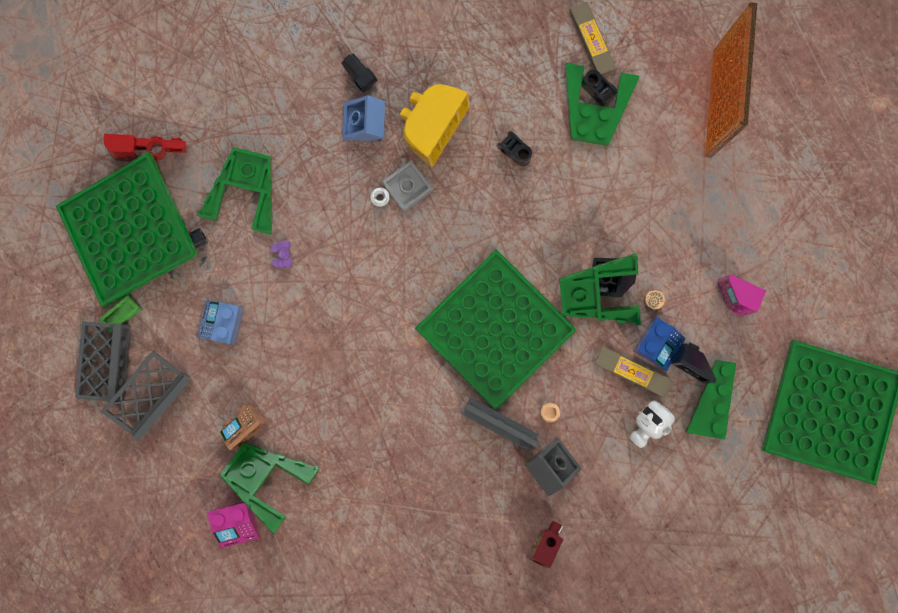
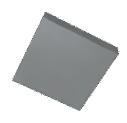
M412 160L381 181L403 212H406L434 191Z

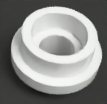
M384 188L374 189L370 196L372 203L377 207L385 206L389 202L387 190ZM383 195L384 198L383 200L379 201L377 200V196Z

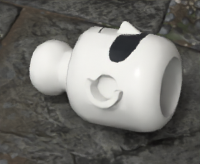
M657 401L649 402L639 412L640 414L636 418V425L639 428L631 433L630 440L638 447L643 448L647 445L650 437L659 439L663 435L666 436L672 430L671 426L675 421L674 415Z

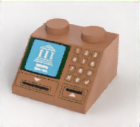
M244 405L237 411L238 416L233 420L230 418L223 423V429L219 432L229 450L240 448L243 443L247 442L268 423L253 405L248 407Z

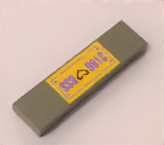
M588 1L570 8V13L594 69L599 71L601 75L615 71L616 66Z
M603 346L594 362L595 365L665 398L672 383L671 379Z

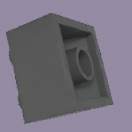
M556 438L525 464L526 468L548 496L563 489L582 469L559 438Z

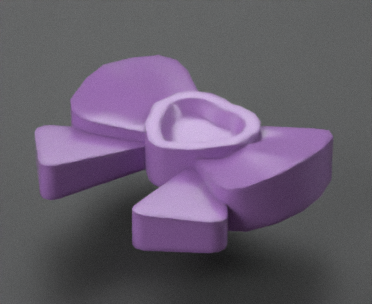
M284 240L272 245L270 251L279 252L278 256L280 257L271 262L275 268H288L293 265L289 250L291 242Z

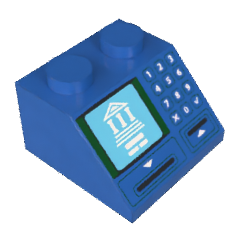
M656 317L651 320L633 352L667 371L686 338L673 326Z

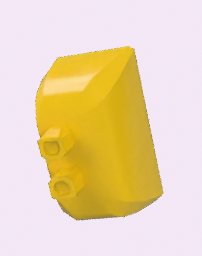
M444 84L431 86L423 95L413 92L409 99V102L415 105L413 111L404 107L400 113V117L406 122L403 130L406 144L431 168L436 163L470 107L468 92Z

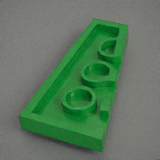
M715 360L712 371L717 380L715 383H706L685 433L725 440L736 363Z

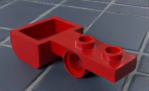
M104 133V146L111 157L118 161H133L139 157V150L152 153V149L156 146L162 148L159 153H152L156 161L164 159L166 152L187 153L186 141H182L181 138L163 140L162 137L153 136L151 139L136 138L135 135Z

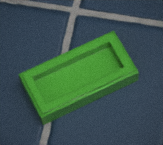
M127 295L102 316L99 321L101 323L125 325L142 309L130 295ZM109 327L107 331L113 334V328Z

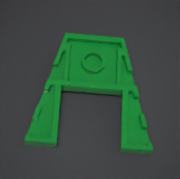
M566 63V87L568 92L571 140L608 146L640 76L626 73L620 74L615 106L610 108L578 102L584 66Z
M233 147L222 167V172L216 178L210 194L207 195L200 212L197 213V216L217 221L226 185L261 193L252 230L272 234V157Z
M637 253L560 277L562 315L586 319L587 317H593L601 321L608 319L615 320L617 323L626 324V322L641 325L639 305L601 308L599 278L638 274Z
M243 443L221 472L220 477L267 529L275 535L286 519V516L256 498L255 494L276 466L308 486L320 468L307 465L299 460L295 461L285 458V456L280 454H272L267 450Z

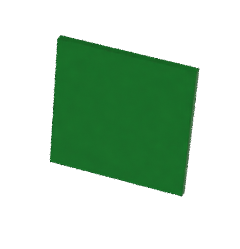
M150 152L143 154L56 205L101 307H106L199 256L155 159Z
M497 249L415 328L495 411L577 330Z
M791 340L761 451L877 485L898 403V371Z

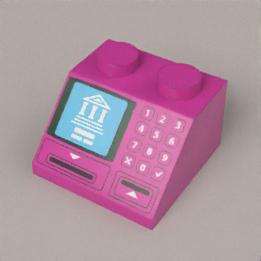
M731 274L718 280L717 283L727 308L733 310L732 313L743 317L744 315L758 312L766 290Z
M244 502L214 509L207 513L212 534L221 549L260 538L255 515Z

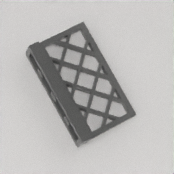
M82 321L75 398L109 402L126 382L131 325ZM88 326H93L97 331L92 338L88 335ZM111 327L113 328V335L108 340L103 332ZM99 336L105 342L100 348L94 343ZM89 345L96 351L90 357L86 353V348ZM107 346L111 349V355L108 358L102 353ZM97 355L103 360L99 367H96L92 361ZM88 364L94 370L89 376L84 372L85 366ZM104 366L109 368V375L106 378L100 372ZM97 374L101 382L95 387L90 379ZM87 383L92 391L84 395L82 394L83 386ZM103 385L108 388L107 397L102 396L98 391ZM125 390L122 392L123 400L125 397Z
M153 350L105 405L101 413L132 434L134 439L140 441L188 385L191 377L181 372ZM155 357L160 361L161 369L149 370L148 362ZM164 371H173L178 376L174 381L165 382ZM161 372L162 382L150 383L149 373ZM147 373L148 384L136 385L135 377L138 374ZM163 385V394L152 397L151 387ZM148 387L149 397L138 398L137 388ZM125 389H134L135 399L123 400L122 392ZM150 400L151 408L148 411L139 412L138 402ZM135 402L136 412L125 413L124 403ZM113 404H121L122 414L114 415L108 409ZM137 415L138 423L131 428L126 424L125 417Z
M471 397L462 412L463 416L528 451L531 450L532 446H538L539 442L536 441V438L539 434Z

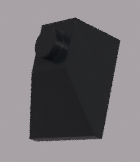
M594 258L592 267L619 258ZM637 274L599 278L600 296L622 297L635 283Z
M691 342L683 344L671 364L704 384L715 383L717 379L704 353L699 351L700 348Z

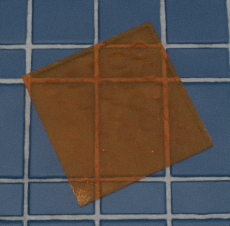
M750 2L713 50L705 157L712 158L748 126L757 3Z

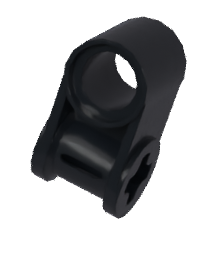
M597 70L588 71L582 80L584 90L600 106H605L606 102L618 93L615 86L608 82ZM588 78H593L596 84L589 83Z
M509 131L507 133L508 136L501 143L497 144L498 149L517 165L527 166L532 158L531 148L520 140L515 133ZM523 152L526 153L528 157L526 159H521L518 155Z

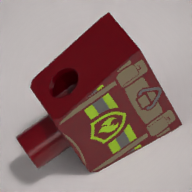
M552 521L548 530L541 529L526 558L542 567L551 568L563 542V538L558 536L563 526ZM548 538L550 539V545H549V546H548L547 543H546V541H547Z

